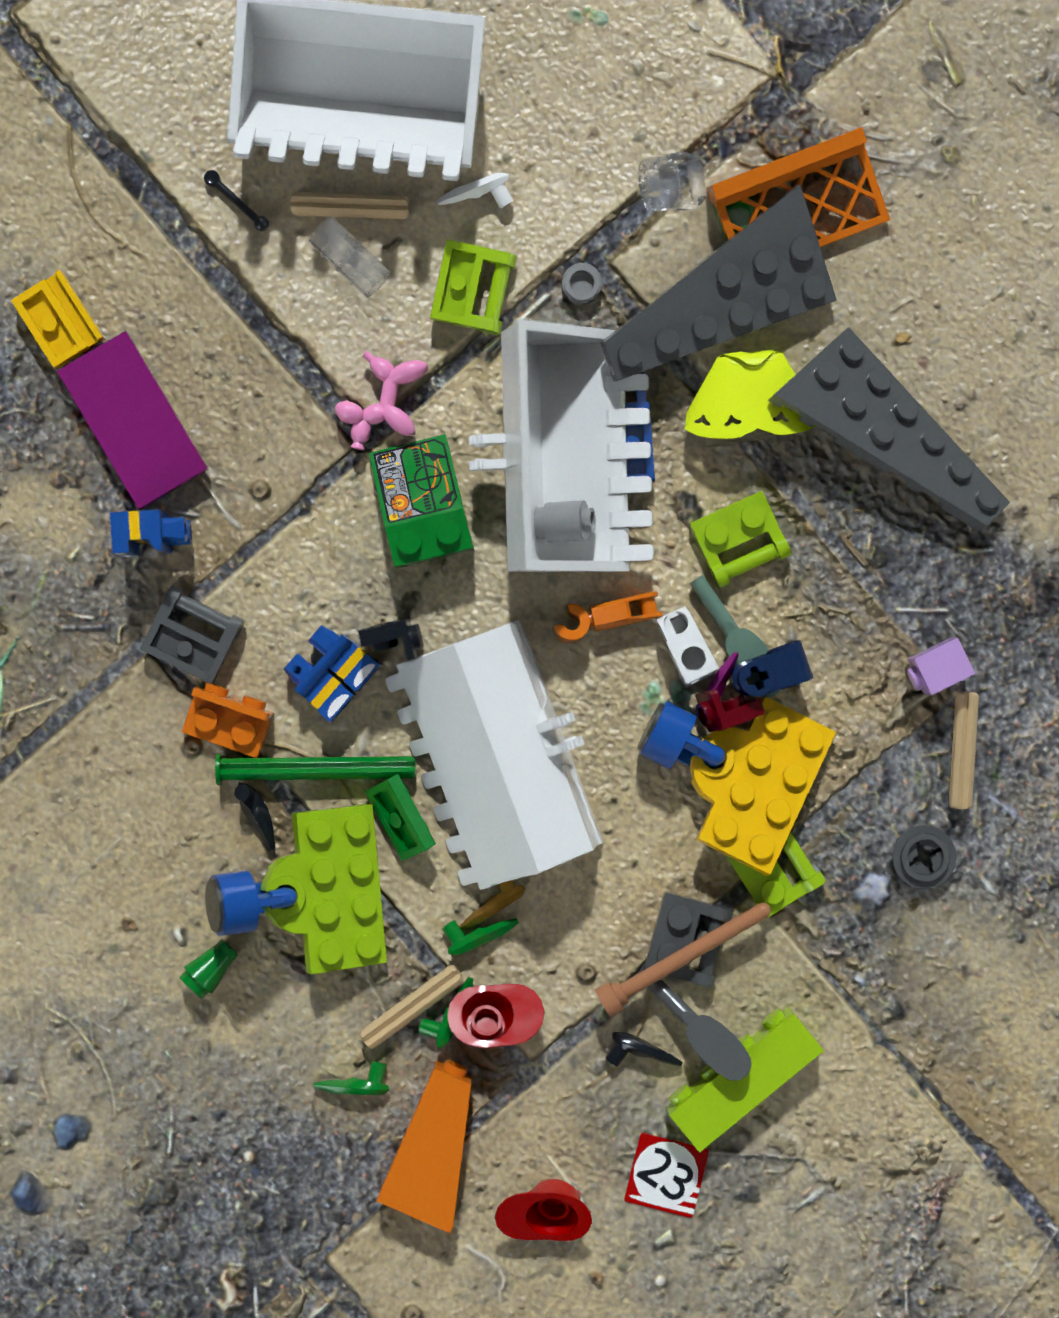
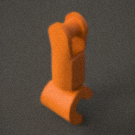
M657 591L590 605L589 612L577 604H567V614L577 620L578 628L569 630L563 624L554 625L552 631L559 641L570 644L580 641L587 634L590 627H593L594 631L598 632L660 618L663 616L662 611H657L655 602L658 593ZM639 602L642 615L632 617L629 604Z

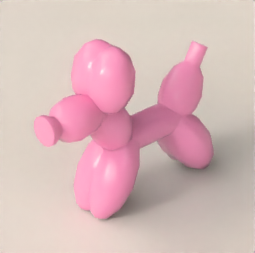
M366 351L362 357L370 363L373 374L383 381L380 402L369 405L363 410L360 406L348 400L341 401L335 406V414L339 419L347 424H353L350 433L354 443L351 445V448L359 450L365 449L364 443L369 440L371 435V425L379 424L384 420L393 430L401 435L409 437L415 435L416 431L411 418L404 411L395 407L399 385L412 383L422 378L428 370L427 364L419 360L406 361L394 368L393 364L382 357H374L369 351Z

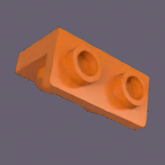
M206 682L204 688L194 687L191 693L194 697L181 732L248 756L259 758L274 712L265 710L267 703L244 695L242 701L227 696L229 689Z

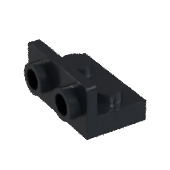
M410 617L366 627L358 631L361 647L371 645L373 652L397 647L396 645H399L397 638L402 637L407 661L415 660L419 656L418 650L424 647L419 624L411 625Z

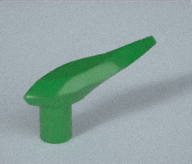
M517 918L505 920L489 927L477 928L465 936L457 922L453 920L442 928L452 944L448 948V954L460 955L481 947L501 937L519 922Z
M468 977L458 993L465 988L472 987L474 979ZM449 1006L445 1010L441 1023L423 1018L419 1026V1033L436 1038V1045L439 1048L445 1046L453 1036L447 1019Z
M371 1061L367 1080L355 1077L346 1080H325L314 1082L313 1088L336 1094L383 1095L390 1091L388 1085L383 1084L387 1064Z

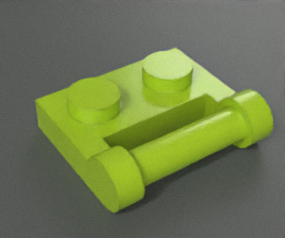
M447 239L430 320L475 329L488 334L500 335L503 322L499 321L510 269L515 268L517 256L500 250ZM483 263L495 265L485 314L484 317L473 315Z
M763 490L689 524L719 589L730 584V579L776 558L783 560L792 556L789 544L781 532ZM767 533L771 541L770 544L722 565L718 554Z
M791 831L783 850L802 878L793 885L778 862H776L771 875L766 876L726 856L755 903H766L769 905L771 913L768 917L826 882L821 871H815Z

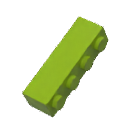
M789 1006L783 1011L778 1008L767 1015L761 1022L764 1027L752 1037L750 1034H745L738 1039L744 1045L752 1062L751 1070L745 1078L737 1081L729 1080L718 1074L709 1065H706L701 1070V1078L690 1087L687 1084L681 1086L669 1097L671 1103L666 1106L669 1116L699 1153L824 1051Z

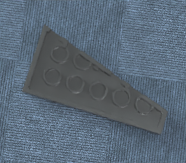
M801 185L793 187L784 197L770 208H767L753 222L738 234L732 236L690 270L681 280L665 290L656 300L601 342L613 381H619L837 300Z
M849 327L768 400L779 408L784 405L800 415L798 420L809 427L815 424L831 434L835 443L885 474L891 471L906 481L905 486L916 493L921 490L938 501L940 508L978 531L987 527L1010 504L1009 500Z

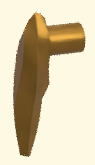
M513 880L498 884L501 893L490 897L482 907L464 920L460 928L462 930L470 928L500 912L520 899L526 888L522 885L515 886Z

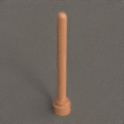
M759 903L620 984L616 981L611 984L608 981L595 989L596 994L608 1015L613 1017L625 1010L624 1005L630 1002L629 997L766 919L770 915L771 909L768 904Z

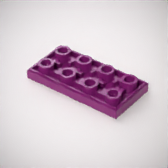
M126 330L57 371L138 509L142 510L209 470Z

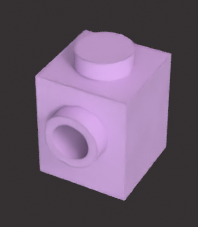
M948 638L907 658L911 667L906 670L908 678L915 690L919 691L922 689L924 695H934L975 674L958 638Z

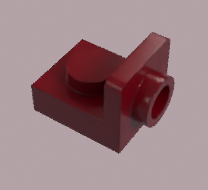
M717 690L704 691L695 695L698 703L696 705L697 716L700 722L706 726L708 732L723 731L765 714L760 699L745 701L744 695H739L721 702Z

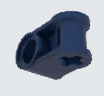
M796 640L768 650L765 654L736 665L732 671L731 682L735 691L739 694L757 697L779 689L782 690L813 679L814 676L801 640ZM751 672H758L760 674V679L755 681V685H747L746 678L751 676Z

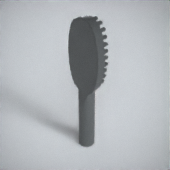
M662 979L647 987L687 1027V1038L693 1049L714 1071L733 1081L742 1080L749 1074L752 1066L751 1057L744 1045L729 1029L710 1016H698Z

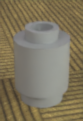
M585 500L547 502L544 507H537L534 512L536 536L538 539H546L549 543L585 541L589 538L590 532H594L596 528L595 511L593 508H588Z

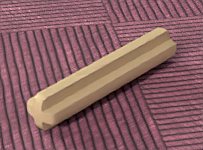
M294 192L291 195L290 208L295 216L406 219L409 213V201L406 196Z
M961 691L955 695L949 806L954 809L966 810L972 807L979 696L975 692Z
M454 965L446 967L362 1029L360 1036L365 1045L370 1049L376 1048L460 986L464 980L462 974Z

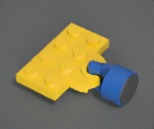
M764 697L761 703L765 714L753 718L747 731L731 727L723 731H714L701 739L691 734L697 718L696 715L668 701L660 702L637 747L640 750L639 754L669 770L676 761L690 767L691 784L702 798L712 804L695 840L766 876L771 875L836 732L768 697Z

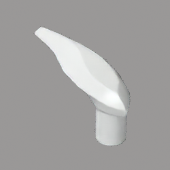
M495 173L457 187L437 199V204L445 205L468 198H479L490 191L499 208H502L514 201L504 184L508 181L509 174Z

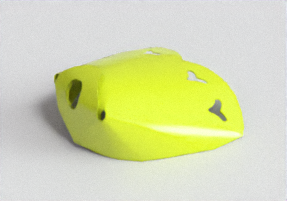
M774 350L739 351L718 356L686 413L685 430L697 436L715 439L739 438L756 429L775 435H788L807 431L816 425L814 424L812 427H809L798 420L800 415L784 405L779 408L768 401L796 375L784 354ZM782 412L789 421L786 422L782 419L773 421V418ZM705 415L710 425L707 426L703 422L695 423V420ZM731 415L741 421L740 424L731 423L725 426Z

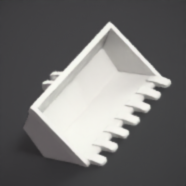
M521 620L419 656L415 660L396 665L399 673L387 677L385 681L391 693L403 688L407 692L411 705L398 710L397 714L401 724L405 725L417 720L423 738L410 742L409 746L414 757L426 753L430 754L435 770L422 774L421 778L426 789L442 786L447 802L435 806L433 810L438 821L453 818L459 834L447 838L445 842L451 854L463 850L467 853L471 867L457 872L460 883L463 886L478 883L480 890L506 881L538 874L593 851L597 845L603 843L569 751L584 745L582 736L564 738L561 728L570 725L571 722L575 721L573 712L556 716Z

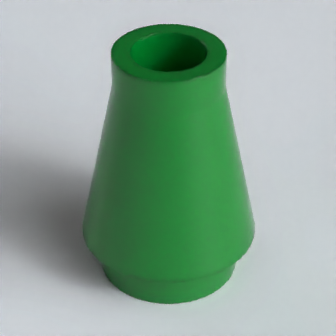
M220 939L216 945L183 967L185 971L179 978L197 996L203 999L208 993L213 994L238 954L223 939Z

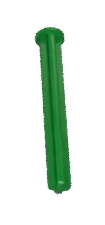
M216 754L215 760L217 785H222V782L227 780L389 779L396 774H399L400 778H414L416 775V761L412 756L223 758L222 754Z

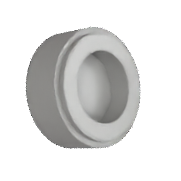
M577 263L566 270L562 279V290L570 302L577 305H586L593 302L599 296L602 279L594 266L587 263Z

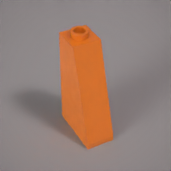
M446 1060L444 1064L439 1061L435 1062L376 1202L447 1233L451 1232L454 1224L472 1076L466 1074L468 1069L451 1060Z

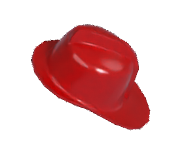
M486 985L465 988L456 994L449 1004L447 1019L450 1030L458 1040L468 1046L490 1049L514 1046L530 1040L543 1025L545 1011L540 997L534 990L525 985Z
M547 1179L539 1182L529 1192L515 1194L505 1199L497 1207L495 1221L500 1231L513 1239L572 1241L583 1237L589 1231L592 1224V1216L586 1204L580 1200V1192L574 1186L563 1180Z

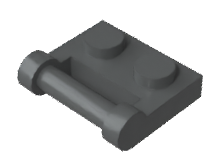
M172 585L152 622L140 650L210 684H214L235 640L243 628L245 620L236 615L229 617L184 595L183 589ZM178 609L223 631L219 642L172 620L171 617L174 611Z
M664 891L644 969L649 968L692 943L700 915L711 917L709 933L730 921L734 910ZM721 945L701 956L698 969L688 967L686 964L667 976L713 988L716 980V975L713 972Z

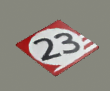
M641 1133L624 1200L629 1203L689 1218L693 1217L709 1150L705 1148L699 1153L694 1145Z

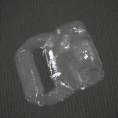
M676 152L664 157H647L640 162L638 181L641 199L645 208L652 211H662L669 208L681 211L692 210L703 204L707 197L702 160L696 155L687 152ZM686 162L691 200L682 198L683 189L681 188L680 169L678 168V164Z

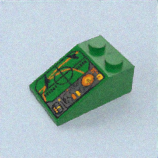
M446 434L369 453L384 526L394 566L397 569L474 550Z

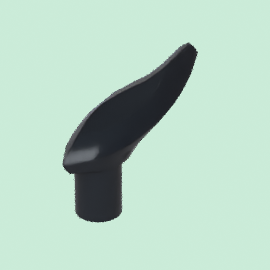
M238 781L234 795L240 801L242 811L248 822L260 834L269 852L275 849V837L268 808L261 795L252 786Z
M626 1032L612 1033V1038L616 1043L606 1055V1059L616 1067L620 1065L628 1052L635 1056L652 1058L662 1063L682 1066L681 1060L635 1035Z

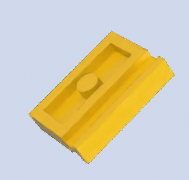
M60 269L54 272L53 276L46 280L43 279L11 300L40 348L56 370L90 350V347L99 341L105 340L100 329Z

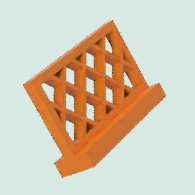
M857 128L706 187L710 202L714 203L727 240L735 235L734 230L740 232L744 228L731 223L725 206L741 201L754 207V211L747 223L748 226L756 219L759 210L764 212L767 209L762 204L769 189L778 187L788 192L793 187L784 183L798 178L795 186L802 185L805 176L812 172L828 179L819 200L803 193L806 201L816 205L811 216L813 226L822 208L841 217L834 233L825 235L815 230L816 236L819 238L820 247L889 221L890 217L864 144L867 143L863 128ZM857 155L862 173L857 184L854 185L837 177L843 160ZM835 164L831 173L822 169ZM865 180L869 191L862 188ZM833 182L853 191L844 211L825 203ZM761 193L757 203L748 199L750 196ZM859 194L872 199L877 213L876 217L863 221L850 215ZM847 220L855 223V225L843 229Z

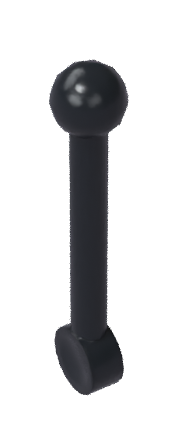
M209 170L205 173L204 181L212 188L216 187L254 222L256 230L262 232L268 229L269 220L265 216H258L223 184L217 171Z

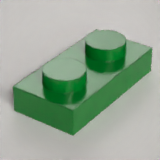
M399 774L364 791L370 803L373 804L376 814L402 861L436 845L427 824L422 819Z

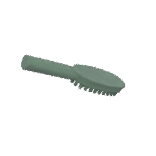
M703 575L690 583L727 637L725 649L728 657L734 652H738L739 656L736 665L767 653L766 651L769 649L751 630L738 627ZM751 672V676L746 678L747 685H755V681L760 679V674L758 672ZM780 689L769 694L763 695L762 697H772L776 695L780 691Z

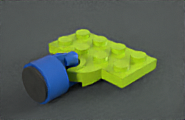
M373 804L292 813L295 853L280 857L269 865L262 882L255 883L251 873L246 870L211 875L206 883L205 906L207 918L212 931L218 936L254 932L258 927L259 914L265 913L273 923L272 925L286 932L303 934L306 973L308 974L387 963Z

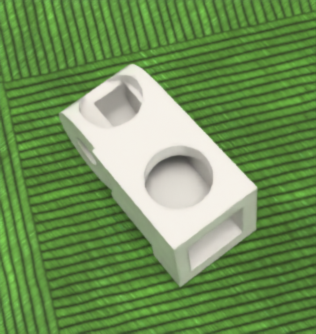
M686 606L656 619L685 688L718 672L719 667Z

